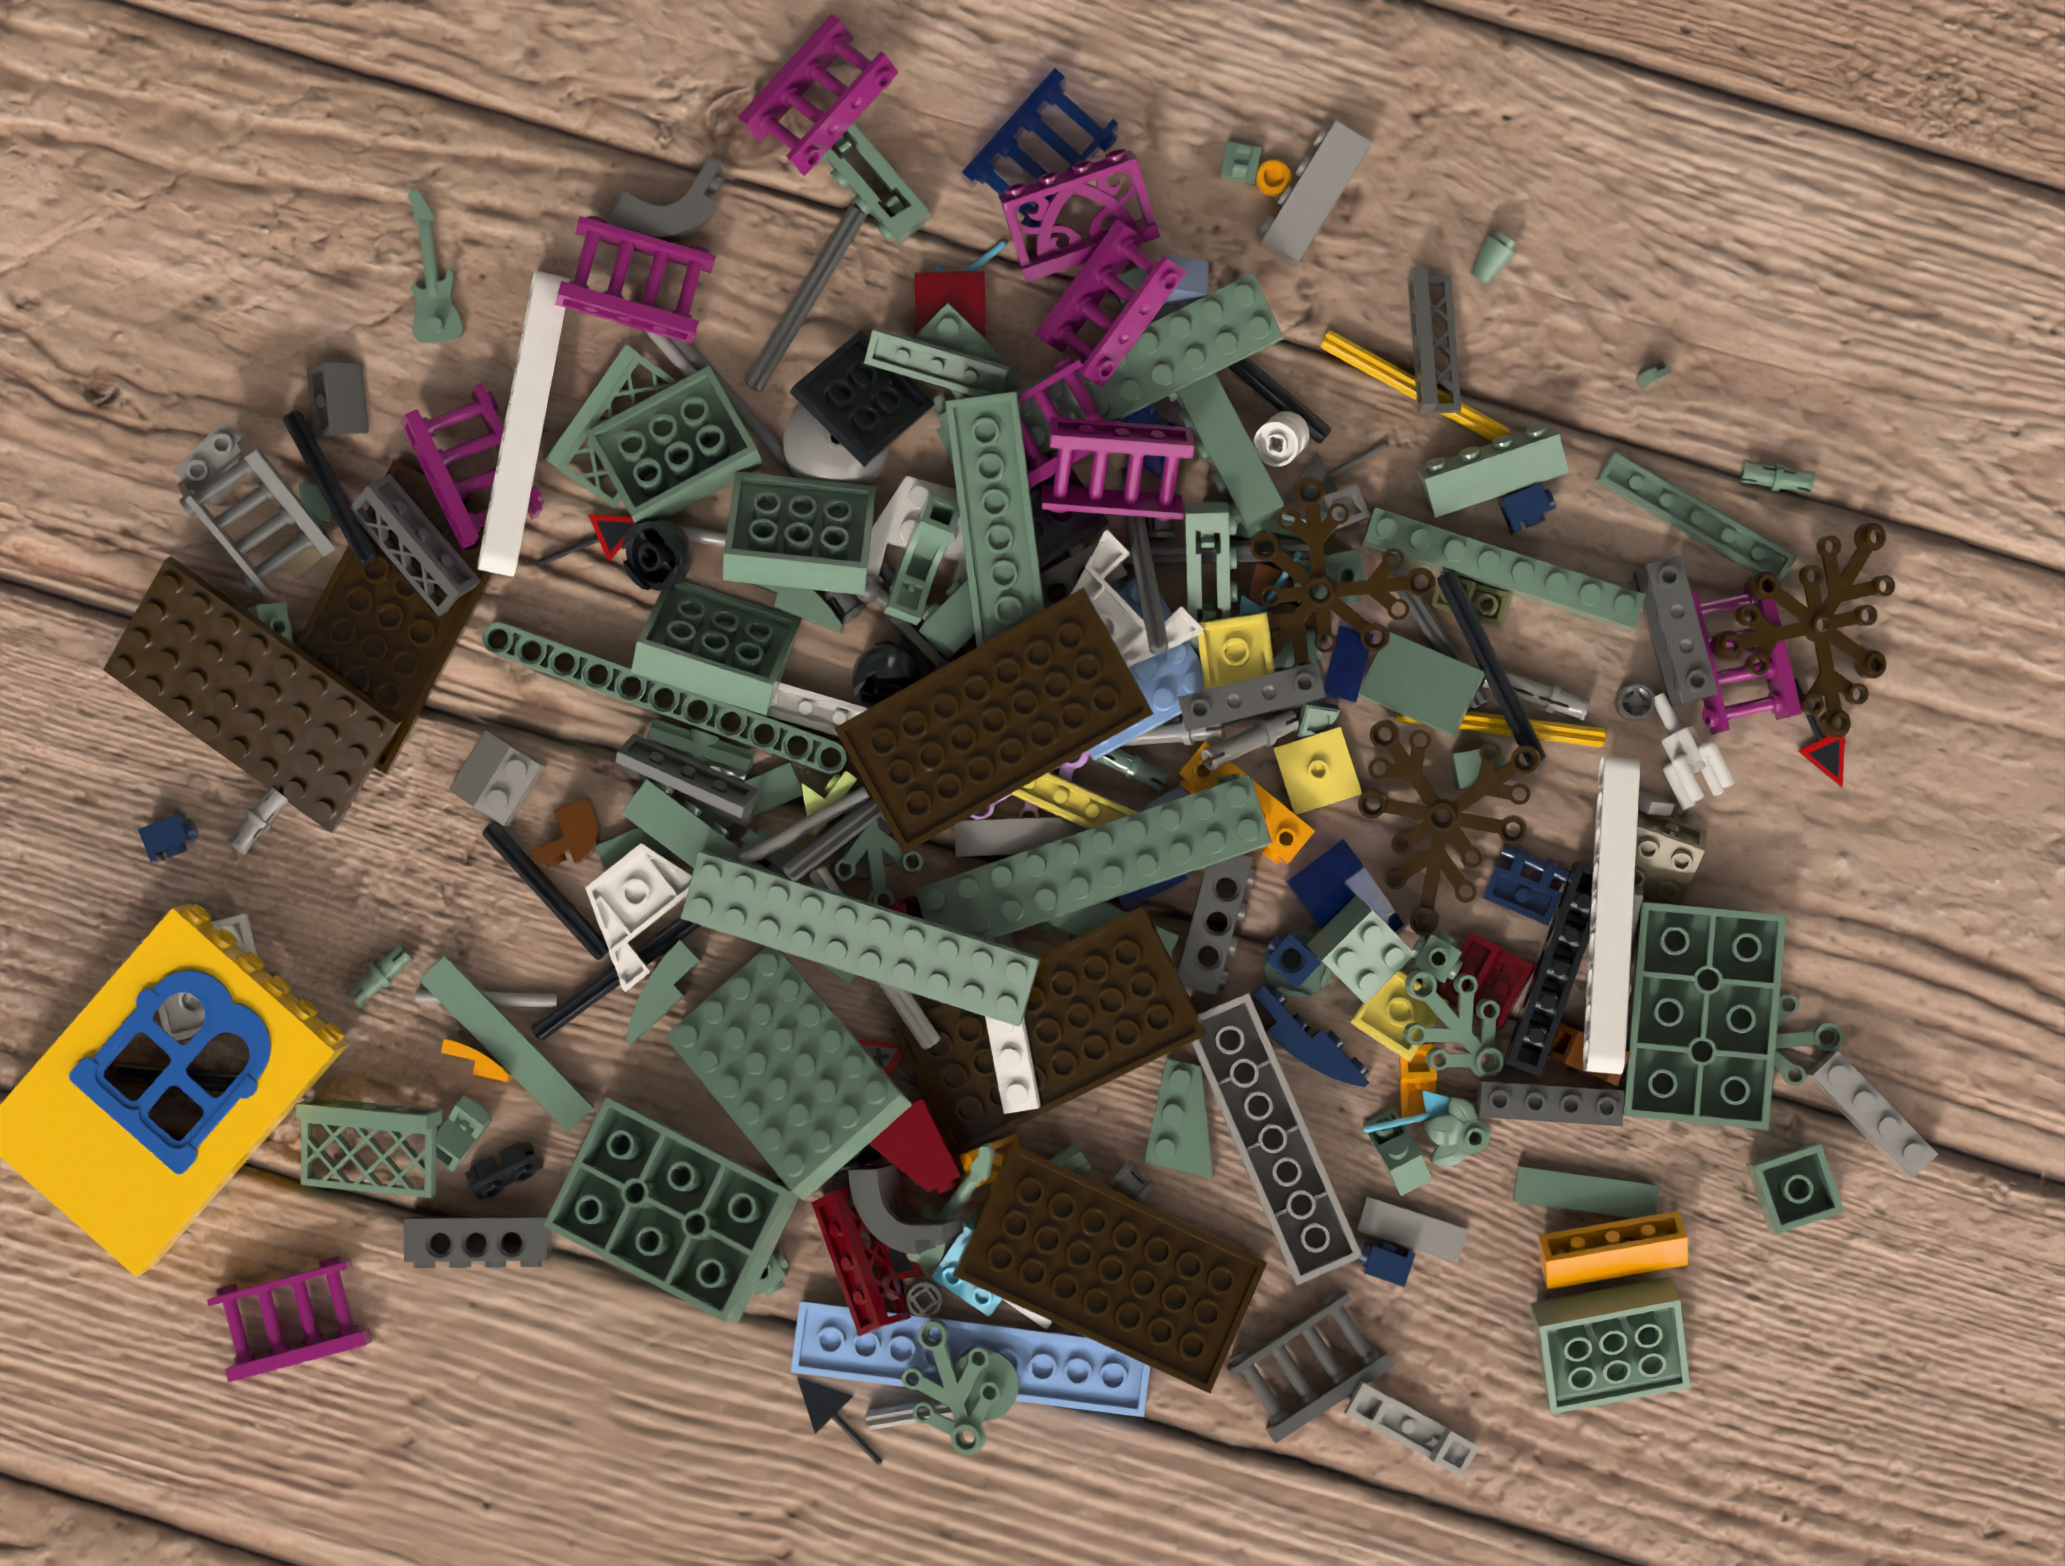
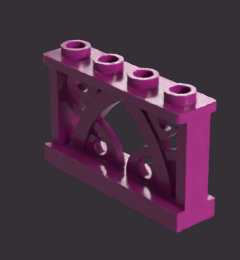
M1125 149L1114 150L1105 155L1106 159L1094 163L1091 160L1082 161L1073 165L1072 170L1062 174L1049 172L1040 176L1038 182L1026 186L1025 183H1017L1007 187L1005 193L998 195L1018 257L1020 269L1027 282L1086 263L1109 231L1101 230L1099 224L1111 212L1114 215L1107 218L1106 221H1111L1114 224L1117 219L1121 220L1146 238L1143 243L1160 237L1138 165L1139 163L1132 151L1126 152ZM1124 172L1130 178V185L1124 195L1115 199L1113 195L1119 191L1120 181L1114 186H1110L1107 184V178L1113 173ZM1096 180V186L1088 184L1087 182ZM1054 194L1048 202L1045 196ZM1072 194L1090 198L1104 206L1093 217L1089 236L1082 239L1069 226L1054 224L1061 208ZM1135 194L1143 217L1134 221L1123 206ZM1031 201L1038 204V208L1034 213L1027 212V214L1034 220H1040L1039 226H1027L1018 220L1017 213L1022 204ZM1021 233L1037 234L1035 255L1028 257ZM1051 233L1067 234L1069 237L1067 244L1057 246L1056 241L1059 236H1051Z

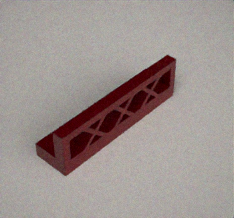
M849 1187L830 1192L813 1201L812 1206L858 1336L860 1337L885 1326L906 1321L911 1318L886 1245L870 1232L859 1214L857 1215L850 1210L846 1197L852 1196ZM861 1229L870 1237V1248L861 1241L859 1235ZM873 1263L881 1268L883 1274L882 1281L874 1277L871 1269ZM885 1296L893 1302L896 1315L888 1317L883 1303Z

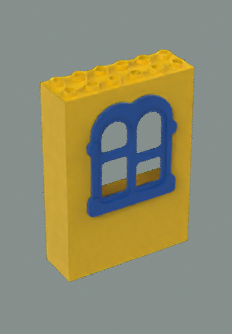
M186 904L174 907L167 913L0 1104V1157L135 1277L143 1274L158 1263L349 1045L343 1040L345 1034L331 1022H328L326 1025L316 1016L318 1010L310 1002L303 998L299 1001L289 992L292 989L291 986L278 975L272 977L263 969L265 966L264 962L250 951L247 954L236 945L238 943L237 938L225 928L220 930L209 921L212 918L210 914L197 904L194 906ZM177 993H188L196 997L203 1005L205 1012L204 1023L200 1030L185 1045L178 1043L153 1018L160 1006L169 997ZM143 1032L170 1055L171 1062L137 1101H131L104 1077V1071L137 1033ZM224 1032L235 1033L242 1037L248 1045L250 1053L249 1062L220 1097L215 1098L187 1074L186 1069L206 1044L217 1034ZM171 1085L178 1086L200 1105L204 1111L203 1117L184 1139L180 1141L173 1139L149 1117L150 1108Z

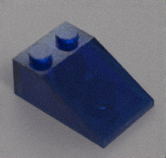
M1344 839L1338 841L1284 882L1320 931L1356 895L1394 932L1404 925L1371 875Z

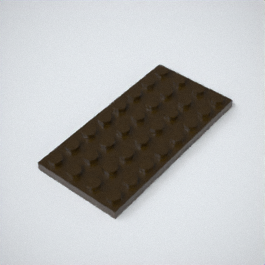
M393 460L386 475H392L481 581L474 589L460 596L446 613L438 616L365 530L377 553V559L370 564L362 565L358 563L350 546H347L295 644L402 721L374 767L389 775L495 574L478 569L485 526L480 527V532H477L479 537L475 544L461 550L427 477L396 460ZM467 497L462 501L468 513L473 512L477 514L488 509ZM369 505L366 512L372 519H376L375 509ZM388 530L389 539L394 545L399 546L398 536L392 530ZM411 557L412 566L417 572L422 573L421 563L415 557ZM434 584L435 593L444 601L448 595L438 584Z
M173 557L164 560L103 671L267 788L274 787L279 793L289 799L288 803L330 833L335 831L340 825L402 722Z
M1082 588L834 729L903 853L1153 715L1154 712L1085 588Z
M1145 905L1040 956L1041 959L1024 1013L1041 1107L1037 1109L1008 1114L1003 1113L985 1016L946 1003L924 1012L940 1037L939 1041L928 1049H923L905 1022L891 1029L953 1157L1207 1035V1031Z
M1010 1144L952 1276L1210 1394L1268 1262L1017 1145Z

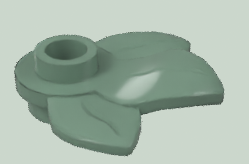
M1451 1097L1448 1104V1114L1433 1117L1423 1124L1428 1136L1438 1145L1430 1157V1161L1438 1166L1457 1165L1468 1154H1476L1483 1151L1490 1141L1488 1126L1483 1121L1477 1119L1475 1107L1469 1101L1462 1098ZM1478 1132L1477 1140L1469 1142L1470 1134Z

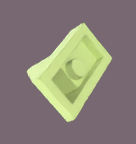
M847 771L842 776L836 773L824 789L829 793L825 799L802 783L807 817L848 795L851 787L859 780ZM827 823L812 830L810 833L818 837Z

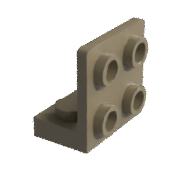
M1639 809L1634 887L1642 888L1644 896L1669 905H1680L1705 853L1707 831L1668 816L1646 814Z

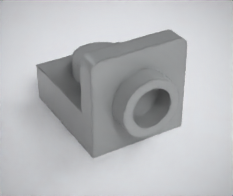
M1357 484L1325 495L1319 503L1321 523L1328 516V509L1331 505L1342 503L1349 508L1350 517L1348 521L1338 525L1334 531L1370 517ZM1336 507L1332 512L1333 518L1337 521L1344 519L1345 510L1342 507Z

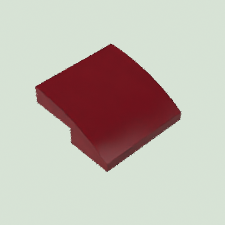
M985 271L914 273L915 335L949 302L986 339Z
M1470 931L1459 950L1462 952L1459 960L1463 964L1456 977L1459 974L1466 973L1476 978L1478 988L1474 993L1473 1014L1477 1016L1476 1005L1480 1000H1493L1500 1007V1014L1496 1019V1027L1503 1029L1536 967ZM1447 978L1445 983H1441L1437 994L1458 1005L1459 993L1454 989V979ZM1469 979L1463 980L1461 984L1462 990L1465 991L1470 986ZM1491 1004L1484 1007L1483 1012L1485 1016L1491 1014Z

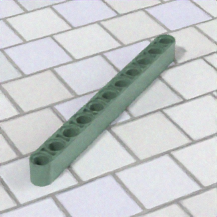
M492 623L482 632L481 640L483 646L487 651L498 657L826 774H839L848 764V754L842 745L728 703L631 673L632 669L503 623ZM500 630L506 631L508 635L506 646L501 649H494L491 643L493 634ZM533 642L539 643L542 649L541 655L536 660L528 661L524 654L526 646ZM571 654L575 660L573 669L566 673L560 672L557 666L559 658L562 655ZM597 666H605L608 671V678L602 684H593L590 678L592 670ZM629 678H638L641 682L640 692L636 696H627L623 689L625 682ZM662 690H672L675 696L674 703L669 708H660L656 701L657 695ZM695 702H705L708 707L706 717L702 720H693L690 716V707ZM730 713H737L741 717V726L735 732H727L723 728V719ZM762 725L772 726L775 732L773 740L768 744H760L756 739V731ZM795 737H804L808 742V749L801 756H794L789 751V743ZM831 748L837 749L841 753V762L834 768H828L822 762V755Z

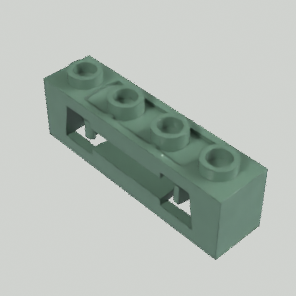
M852 123L844 133L856 145L857 155L893 195L885 204L888 211L894 216L890 218L882 208L880 198L844 158L853 149L851 148V143L844 138L843 134L833 144L842 158L840 159L830 148L819 162L821 163L824 159L833 168L830 175L842 189L848 186L856 195L852 199L856 206L865 216L871 212L879 223L875 227L888 242L894 239L900 246L931 220L930 211L856 125ZM896 194H898L903 199V201L909 206L908 208H905L900 203L899 199L896 197Z
M1228 502L1185 503L1187 613L1197 623L1237 617V615H1231L1230 603L1237 602V581H1230V569H1237L1236 547L1229 548V535H1236V514H1229ZM1195 531H1201L1202 548L1214 547V533H1219L1220 542H1216L1215 547L1217 607L1221 609V617H1216L1215 603L1202 604L1200 543H1196ZM1197 609H1202L1203 620L1197 621ZM1198 636L1188 640L1193 649H1199Z

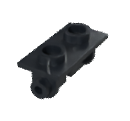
M519 1141L500 1151L499 1154L503 1164L499 1166L493 1156L471 1165L470 1170L465 1172V1176L470 1184L468 1188L479 1199L489 1198L499 1194L503 1187L515 1181L521 1182L531 1178L535 1171L543 1168V1166L533 1156L535 1151L529 1141L525 1143Z

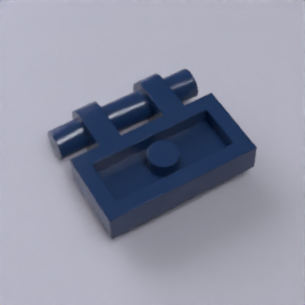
M1504 843L1499 856L1512 861L1510 868L1506 870L1497 865L1494 867L1482 899L1548 926L1562 894L1549 888L1552 879L1566 883L1570 870L1558 866L1559 862L1548 858L1546 861L1530 854L1529 849L1519 845L1516 848ZM1523 866L1541 873L1538 883L1520 876Z

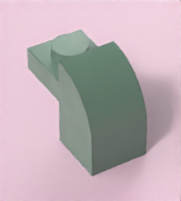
M463 1095L454 1106L448 1119L436 1132V1161L452 1173L468 1155L493 1120L492 1116L487 1113L486 1108L480 1102L470 1100Z

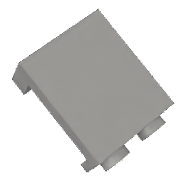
M221 421L177 467L175 474L181 480H184L194 492H197L239 462L238 458L242 456L237 442L244 438L245 435L239 430L234 431L227 423ZM246 475L209 500V502L218 506Z

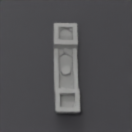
M1062 817L961 821L955 825L956 857L1016 855L1088 829Z
M1362 1381L1344 1411L1346 1415L1374 1430L1380 1431L1462 1478L1480 1447L1434 1419Z

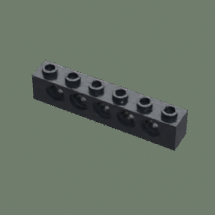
M1581 862L1572 863L1569 877L1562 891L1504 1055L1505 1064L1541 1076L1589 941L1593 882L1592 866Z

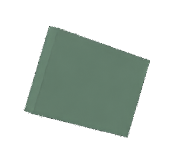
M1389 632L1390 641L1383 650L1377 652L1358 691V696L1455 737L1485 676L1484 671Z

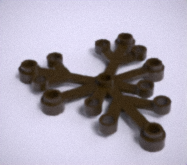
M1305 477L1296 486V496L1301 503L1305 504L1307 524L1300 519L1298 512L1292 508L1281 510L1277 520L1283 529L1291 530L1309 545L1311 574L1280 549V542L1272 533L1261 532L1253 537L1250 544L1251 552L1255 558L1262 561L1271 560L1302 585L1301 587L1281 589L1275 586H1267L1260 592V601L1266 607H1275L1283 602L1303 601L1294 613L1268 615L1269 629L1281 628L1271 640L1273 659L1277 657L1292 638L1295 661L1292 668H1296L1301 662L1312 664L1308 654L1305 621L1314 610L1317 626V636L1314 643L1320 652H1330L1337 644V639L1331 630L1330 609L1361 634V643L1367 650L1377 652L1383 650L1390 641L1388 629L1380 623H1369L1339 597L1369 594L1387 609L1392 619L1402 620L1409 614V604L1403 599L1395 598L1389 592L1409 590L1416 596H1425L1433 591L1436 584L1434 574L1429 569L1422 567L1413 569L1408 576L1388 578L1394 570L1401 568L1405 562L1403 552L1396 548L1389 549L1384 553L1383 561L1367 580L1336 583L1333 578L1326 575L1323 543L1338 525L1348 521L1350 511L1345 504L1335 503L1330 506L1328 516L1321 523L1319 503L1325 496V486L1316 477ZM1310 484H1314L1318 489V493L1314 498H1308L1305 495V488ZM1336 507H1342L1345 510V517L1340 521L1335 520L1332 516V512ZM1286 512H1291L1295 516V522L1290 526L1285 525L1282 521V517ZM1265 539L1271 541L1273 546L1269 553H1263L1260 550V543ZM1391 552H1396L1400 555L1401 560L1397 566H1391L1387 561V557ZM1418 575H1425L1428 579V585L1424 589H1420L1415 585V578ZM1318 585H1324L1327 588V595L1322 599L1317 598L1314 593ZM1268 590H1274L1277 593V600L1272 604L1267 603L1264 598ZM1397 602L1405 606V613L1402 616H1395L1392 612V606ZM1247 613V614H1243V615H1241V616L1252 615V614H1251V613ZM1373 630H1378L1382 633V641L1379 644H1374L1369 639V635ZM1323 635H1328L1332 639V645L1328 649L1322 648L1319 644V639Z
M1866 523L1856 529L1854 542L1857 548L1841 574L1837 555L1841 551L1840 540L1833 535L1823 536L1818 540L1816 548L1822 557L1828 589V596L1823 604L1819 584L1823 581L1824 574L1817 565H1807L1799 571V581L1804 586L1807 607L1781 589L1776 576L1771 572L1753 573L1746 583V589L1750 597L1755 600L1770 599L1800 622L1775 627L1760 616L1757 606L1753 604L1741 605L1735 613L1737 622L1742 626H1749L1756 632L1738 635L1734 631H1720L1712 637L1710 642L1713 655L1719 659H1733L1740 654L1742 649L1758 646L1755 652L1745 660V669L1751 675H1763L1769 670L1770 663L1768 658L1779 641L1805 636L1809 641L1814 642L1820 673L1808 693L1804 694L1799 702L1804 714L1815 715L1823 710L1824 696L1827 711L1820 716L1819 728L1825 736L1830 738L1845 736L1851 727L1849 715L1842 710L1839 692L1844 695L1845 700L1849 704L1853 705L1865 703L1869 696L1868 688L1864 684L1852 683L1835 671L1830 643L1855 661V671L1862 678L1875 679L1882 676L1886 670L1887 663L1882 653L1876 650L1866 651L1837 630V628L1856 624L1859 626L1873 625L1877 620L1876 609L1872 605H1859L1853 611L1835 614L1841 602L1872 595L1884 597L1894 592L1895 582L1888 575L1876 576L1872 581L1852 585L1872 551L1881 549L1885 544L1886 533L1883 527L1877 523ZM1872 531H1874L1876 534L1875 543H1873L1870 539V534ZM1828 540L1833 546L1830 553L1825 548ZM1810 569L1815 574V578L1812 582H1810L1807 577V574ZM1765 579L1769 583V590L1767 592L1762 588V583ZM1881 580L1885 581L1886 583V589L1884 592H1882L1879 588ZM1746 609L1751 611L1752 617L1750 621L1744 618ZM1864 609L1868 612V619L1866 622L1862 619L1861 616L1862 611ZM1819 619L1823 622L1822 631L1817 629V621ZM1729 638L1733 642V649L1731 651L1726 648V642ZM1756 658L1761 662V667L1758 671L1753 666ZM1873 658L1877 663L1875 671L1871 668ZM1855 688L1860 692L1857 700L1853 697V690ZM1810 698H1813L1815 701L1813 710H1810L1808 707ZM1838 717L1841 719L1839 730L1835 727V720Z
M1380 720L1372 726L1370 739L1376 747L1387 749L1397 764L1389 763L1387 759L1382 757L1375 758L1369 764V774L1375 779L1387 777L1409 781L1426 805L1387 799L1380 790L1370 789L1360 796L1358 809L1363 816L1371 819L1377 818L1383 813L1424 820L1407 833H1399L1392 839V850L1398 855L1408 854L1414 844L1433 832L1431 845L1428 849L1402 867L1390 869L1385 876L1387 886L1393 890H1398L1407 883L1409 878L1427 867L1420 907L1413 911L1409 923L1415 933L1429 935L1435 931L1439 924V916L1434 907L1441 870L1454 887L1455 896L1460 902H1471L1477 895L1476 885L1465 879L1446 852L1447 835L1460 852L1462 863L1468 868H1476L1481 864L1483 852L1479 847L1473 846L1460 827L1497 833L1507 844L1520 843L1526 837L1528 831L1527 823L1522 817L1508 815L1502 820L1464 813L1462 811L1484 796L1507 799L1516 805L1525 804L1531 796L1530 788L1526 784L1516 783L1514 785H1507L1503 783L1518 773L1530 774L1534 772L1539 766L1540 755L1533 746L1521 745L1513 751L1510 762L1495 771L1496 762L1502 755V749L1496 742H1486L1479 752L1482 761L1478 784L1453 801L1440 799L1422 774L1425 752L1432 742L1431 734L1425 729L1415 730L1409 738L1411 745L1409 756L1398 740L1400 736L1398 726L1390 720ZM1382 727H1387L1391 730V739L1383 740L1380 737L1379 731ZM1421 733L1426 736L1427 743L1425 746L1415 744L1414 737L1416 734ZM1488 746L1495 747L1497 750L1496 758L1488 759L1484 754L1485 748ZM1524 752L1531 754L1533 758L1530 765L1521 764L1519 760L1520 754ZM1376 762H1382L1386 766V772L1383 775H1378L1374 772L1373 766ZM1521 787L1526 791V798L1524 800L1515 799L1513 796L1515 788ZM1369 797L1379 799L1380 806L1378 809H1371L1368 806L1367 801ZM1441 809L1447 810L1450 814L1449 821H1439L1437 812ZM1511 822L1517 823L1520 826L1519 834L1511 835L1507 831V825ZM1405 838L1409 843L1408 849H1398L1396 846L1397 839ZM1468 851L1477 852L1479 856L1478 862H1468L1466 853ZM1394 872L1402 875L1403 881L1399 885L1393 884L1390 880V875ZM1467 885L1471 887L1473 891L1472 896L1469 898L1461 896V886ZM1426 913L1430 915L1432 919L1431 924L1428 926L1422 925L1419 922L1420 914Z

